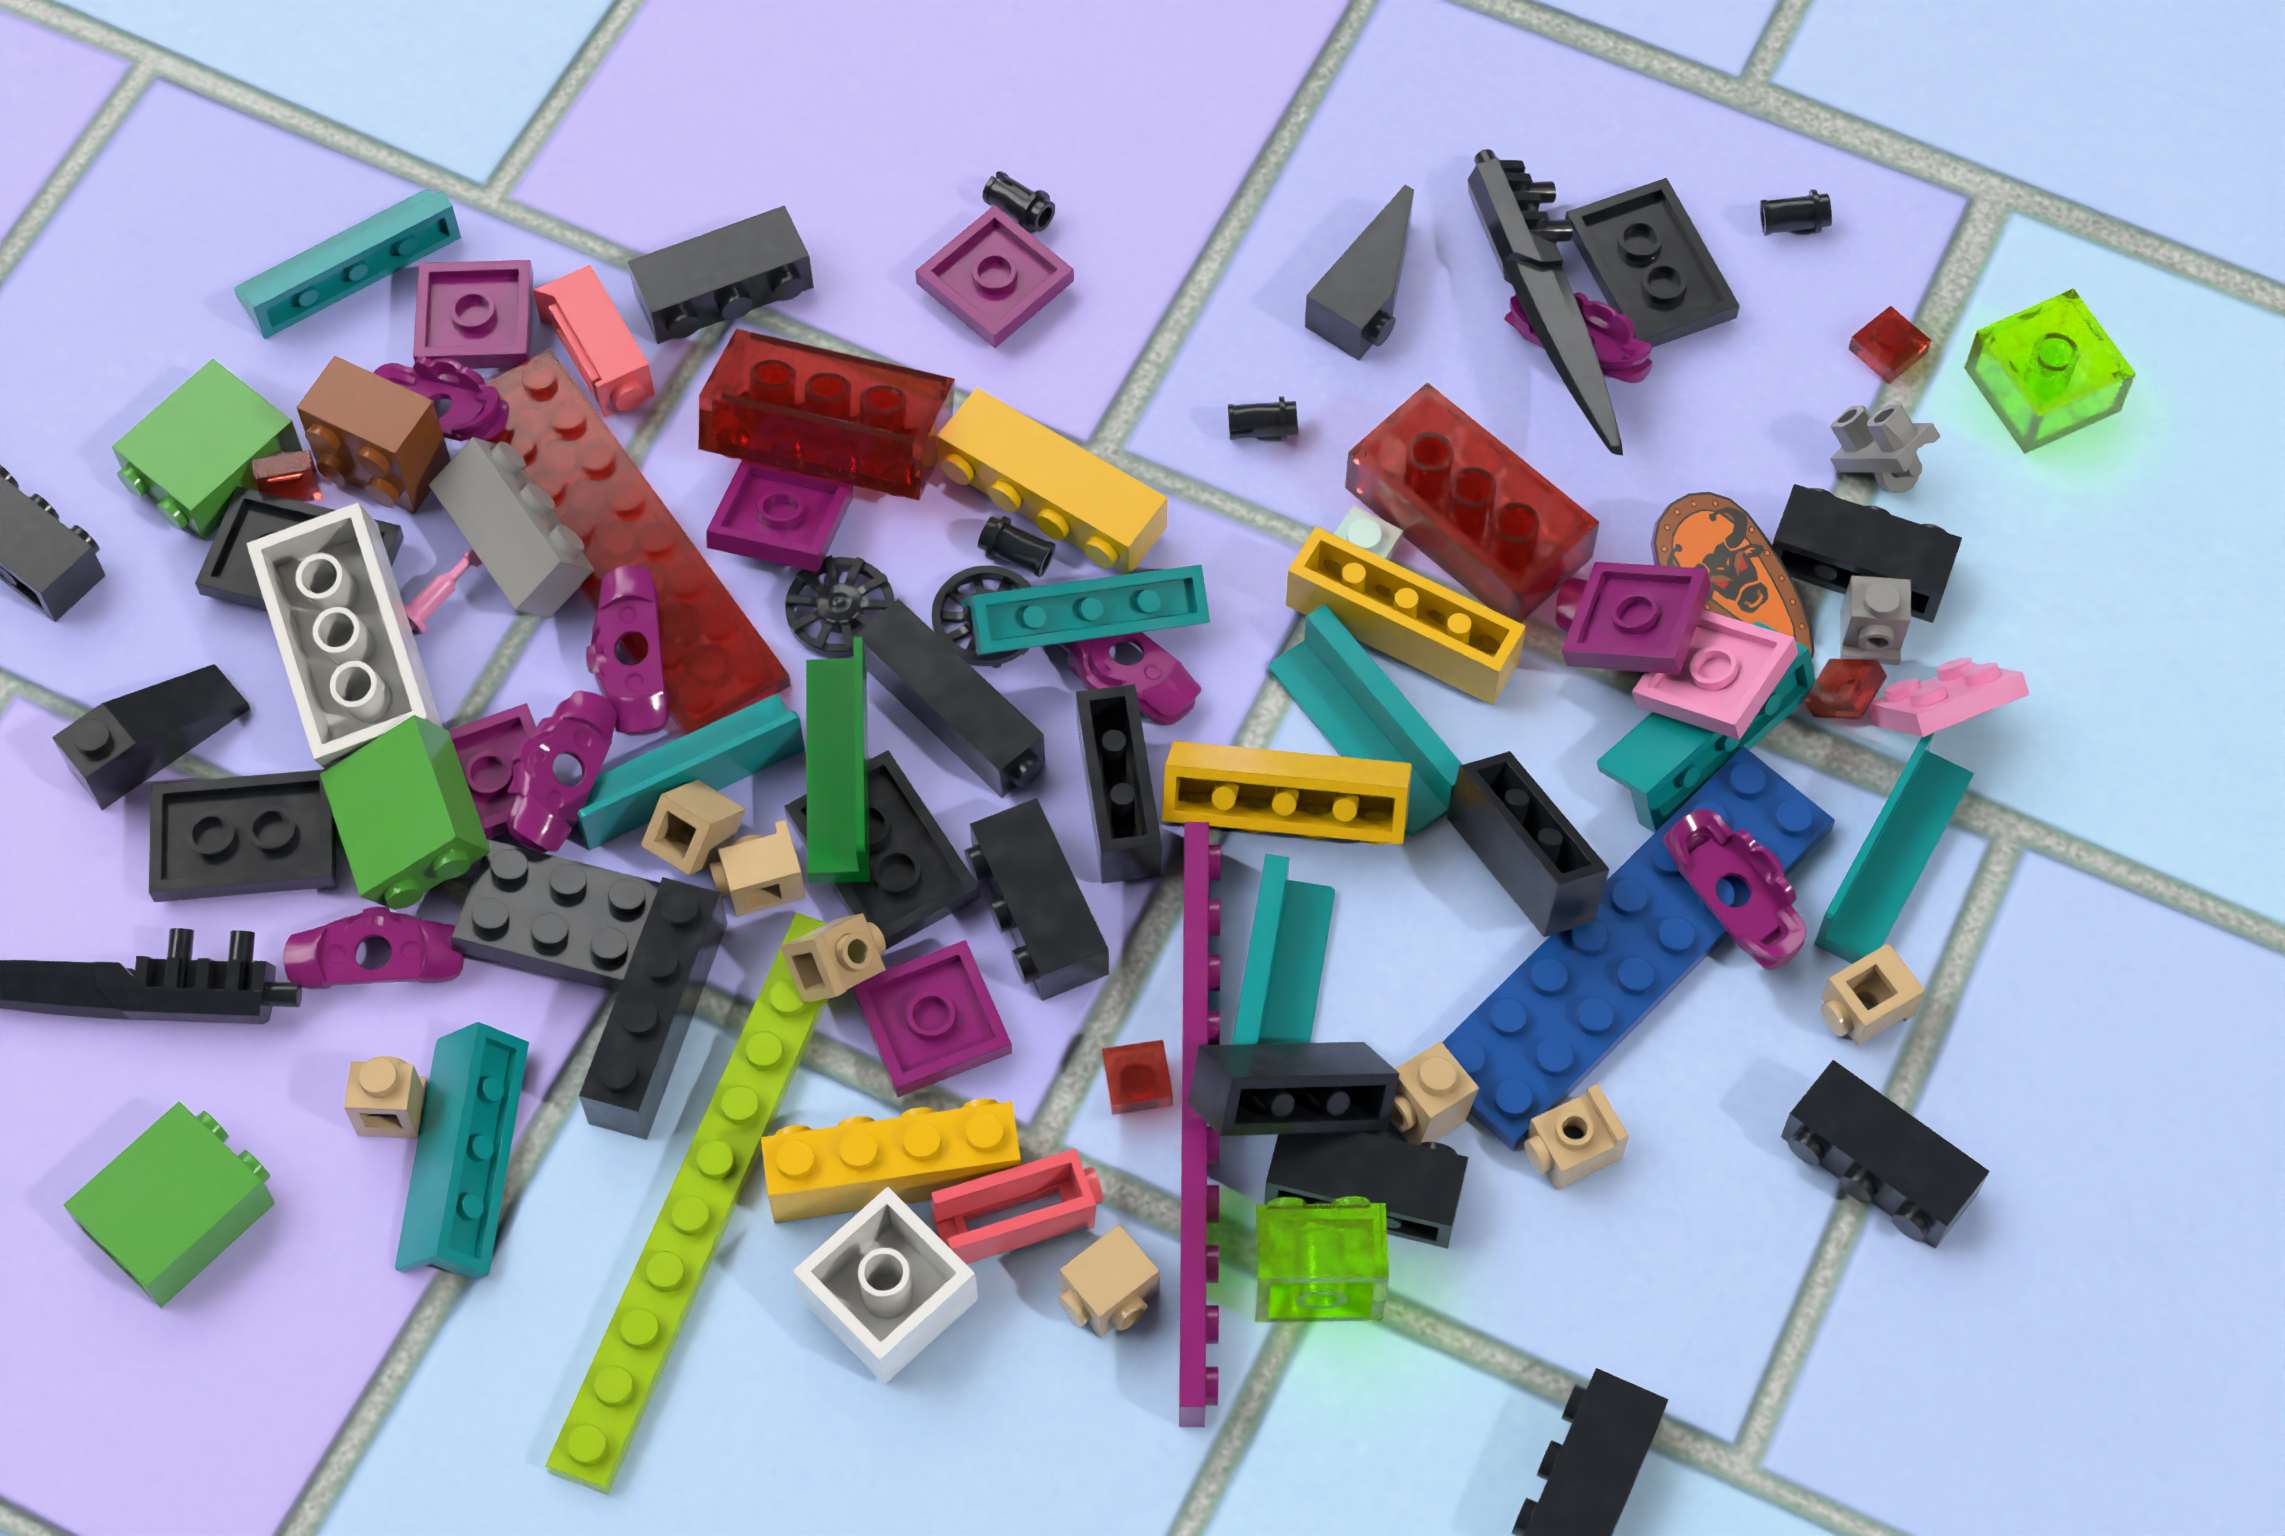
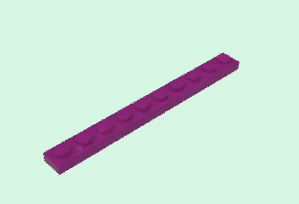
M1185 822L1179 1427H1205V1407L1218 1406L1219 1370L1218 1367H1206V1344H1218L1219 1305H1206V1283H1219V1245H1206L1207 1223H1219V1185H1207V1164H1219L1220 1135L1211 1126H1207V1122L1188 1104L1199 1045H1220V1011H1208V992H1220V955H1208V936H1220V899H1208L1209 881H1220L1221 845L1209 844V822Z

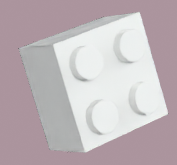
M886 1187L792 1271L798 1297L884 1385L978 1300L975 1273L889 1187Z

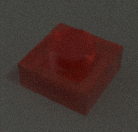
M1890 305L1851 337L1848 349L1890 384L1928 353L1932 340Z
M310 450L299 452L280 451L270 457L252 460L254 480L260 492L301 502L323 499L320 477Z
M1829 658L1804 699V703L1813 717L1862 719L1887 678V674L1876 659Z
M1163 1040L1102 1048V1061L1111 1115L1173 1106V1093Z

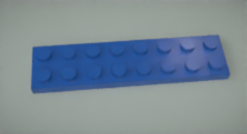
M1744 746L1606 880L1594 922L1549 936L1442 1042L1479 1087L1469 1113L1512 1151L1527 1138L1531 1119L1558 1107L1729 935L1678 871L1663 841L1664 835L1679 820L1698 809L1712 810L1721 816L1733 832L1744 829L1752 836L1755 842L1766 849L1768 848L1782 864L1783 873L1786 877L1832 831L1835 823L1834 818ZM1726 876L1717 881L1716 894L1725 905L1741 907L1749 901V889L1741 879L1734 876Z

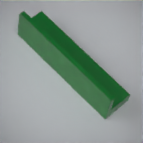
M863 636L853 637L854 658L806 660L807 877L809 884L870 882L867 665Z

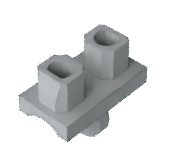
M1864 405L1850 406L1830 425L1842 446L1830 460L1837 472H1873L1877 484L1884 491L1889 493H1905L1914 487L1919 475L1922 473V464L1916 453L1917 450L1925 444L1935 443L1941 436L1933 423H1912L1902 405H1888L1879 409L1872 417Z

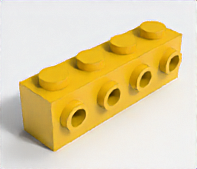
M977 387L937 435L939 467L942 468L950 479L961 485L970 484L989 495L990 499L1002 510L1009 513L1016 511L1032 520L1048 537L1058 541L1064 539L1083 550L1092 562L1102 568L1110 569L1112 567L1124 575L1131 574L1167 528L1168 497Z
M1315 526L1288 569L1286 606L1308 615L1325 604L1356 640L1493 706L1520 662L1526 629L1525 625Z
M1173 740L1165 763L1162 821L1176 822L1185 825V822H1209V826L1238 828L1251 833L1279 832L1299 834L1312 839L1330 837L1359 840L1373 845L1388 843L1403 845L1408 817L1412 763Z
M990 1098L972 1100L965 1103L960 1109L939 1112L928 1107L913 1108L903 1112L900 1117L877 1121L866 1116L851 1117L842 1120L835 1127L814 1130L803 1125L788 1126L778 1130L773 1136L761 1137L767 1194L774 1223L861 1211L886 1187H889L905 1204L931 1201L932 1192L1021 1165L1012 1101L999 1103L997 1100Z

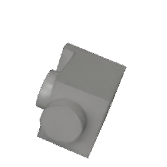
M1851 575L1840 610V661L1899 665L1901 661V648L1911 622V580Z

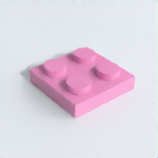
M1702 610L1680 674L1645 672L1632 691L1636 706L1740 740L1798 655L1796 641L1794 637Z
M1960 658L1938 666V675L1920 682L1919 679L1912 678L1887 686L1884 689L1886 696L1867 703L1873 726L1925 737L2030 694L2023 672L1999 668L1995 662L1977 664L1972 663L1971 658Z

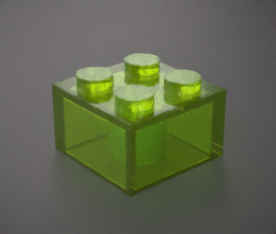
M2074 288L1977 330L1964 367L2024 454L2120 412L2136 376L2135 371Z
M1347 1196L1334 1200L1332 1204H1306L1300 1198L1282 1197L1271 1200L1268 1205H1256L1253 1244L1255 1322L1382 1321L1389 1280L1386 1203H1371L1369 1199L1364 1197Z

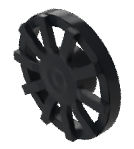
M830 555L825 557L819 572L802 569L796 574V578L786 595L785 612L790 631L802 646L822 656L844 658L854 656L852 630L859 625L864 627L872 621L864 615V610H885L895 601L887 576L884 573L882 574L873 565L859 557H856V559L848 557L833 558ZM836 571H849L845 583H839ZM827 573L830 585L825 587L815 578ZM859 574L871 579L858 588L854 587ZM807 585L819 595L818 597L799 596V594ZM877 588L881 589L885 600H863L862 598ZM795 606L817 608L816 611L800 619H797L795 614ZM816 621H820L822 628L816 639L803 629ZM831 632L843 633L845 644H828L826 641Z
M975 566L958 572L941 586L932 604L933 630L968 664L999 668L1001 664L1012 661L1029 650L1027 648L977 655L970 608H963V612L942 611L948 597L962 606L961 599L967 597L957 589L970 582H974L976 591L970 596L1008 591L1010 585H1013L1016 589L1032 587L1021 575L999 566ZM996 579L1001 581L997 591L984 590L982 580ZM942 621L964 622V625L946 634ZM968 634L972 636L966 649L955 643V641Z

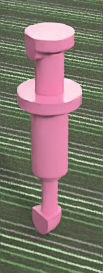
M473 549L466 551L463 555L464 558L448 574H438L407 606L404 605L411 630L414 629L417 633L423 635L428 630L424 621L455 591V581L471 565L478 568L482 564Z

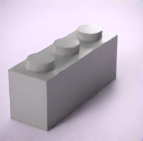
M472 437L433 479L429 487L513 608L517 611L551 618L590 577L595 569L582 552L584 544L580 537L570 528L563 525L552 510L555 507L553 499L544 489L534 484L523 469L526 463L520 453L505 442L496 444Z

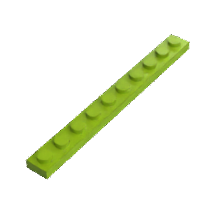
M796 912L782 945L827 923ZM781 947L545 1466L549 1474L603 1494H609L762 1150L761 1137L768 1136L827 1004L828 999L807 1003L802 1002Z

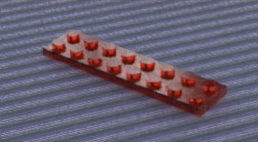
M550 348L485 383L486 386L496 387L500 394V399L509 404V415L505 428L495 437L485 441L496 444L505 442L520 453L526 463L523 469L532 482L544 489L553 499L555 507L552 510L563 525L574 531L584 544L582 552L595 571L579 589L596 612L598 610L602 578L606 573L621 566H639L650 571L659 596L658 615L665 687L668 692L667 705L669 715L684 736L776 693H780L791 686L788 672ZM629 634L619 641V645L634 665L642 662L648 654V641L640 634Z

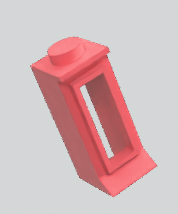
M591 265L533 290L540 322L553 325L554 330L595 401L599 402L604 418L618 411L634 409L645 399L655 395L649 364Z
M1075 1148L932 1192L931 1221L936 1235L968 1265L1085 1227L1088 1230L1093 1229L1096 1205L1103 1203V1194L1094 1168L1091 1166L1083 1169ZM1056 1193L1060 1196L1062 1203L968 1232L965 1221Z

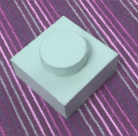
M1353 505L1334 535L1390 561L1402 543L1403 530Z

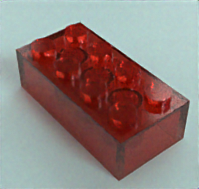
M736 329L699 394L698 450L919 501L938 462L937 435L953 416L955 378Z
M1428 382L1348 452L1345 489L1381 519L1402 529L1404 538L1488 608L1516 622L1522 623L1555 593L1565 580L1572 577L1593 557L1600 522Z

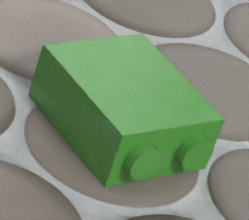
M214 358L111 446L121 467L117 472V476L124 486L138 498H142L147 494L157 503L158 511L169 524L177 530H182L186 526L202 540L206 539L221 525L237 486L259 491L303 452L292 420Z
M416 715L411 716L320 774L359 896L393 910L409 907L417 903L422 898L423 893L446 879L463 875L470 869L472 863L491 852L450 732Z
M180 1101L63 1204L78 1228L160 1308L168 1303L275 1204L264 1184L271 1177L264 1166L247 1150H244L238 1156L234 1154L224 1144L229 1135L208 1112L203 1110L195 1116Z

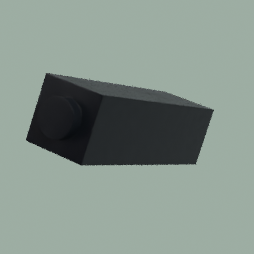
M896 600L855 634V637L863 636L867 671L1001 798L1016 786L1019 788L1027 786L1039 775L1045 762L1044 734L902 601Z

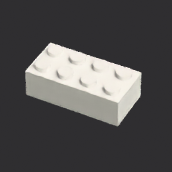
M358 502L246 543L312 756L324 769H329L413 715L443 728L378 524Z

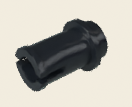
M1003 171L996 172V177L992 175L984 187L983 201L988 205H996L1003 212L1018 220L1019 225L1028 232L1032 230L1037 232L1043 231L1053 219L1055 204L1050 201V195L1044 190L1034 192L1010 178Z
M1810 189L1807 196L1768 201L1766 199L1760 200V221L1764 236L1812 229L1814 234L1821 233L1822 227L1832 225V209L1828 193L1818 194L1816 189Z
M1278 396L1279 402L1228 404L1230 440L1281 436V441H1287V435H1298L1296 401H1285L1284 396Z
M993 516L990 517L980 534L977 545L979 549L986 551L985 557L987 559L994 560L996 557H999L1034 573L1039 578L1048 569L1056 548L1055 543L1047 542L1012 526L1011 518L1003 516L1000 520Z

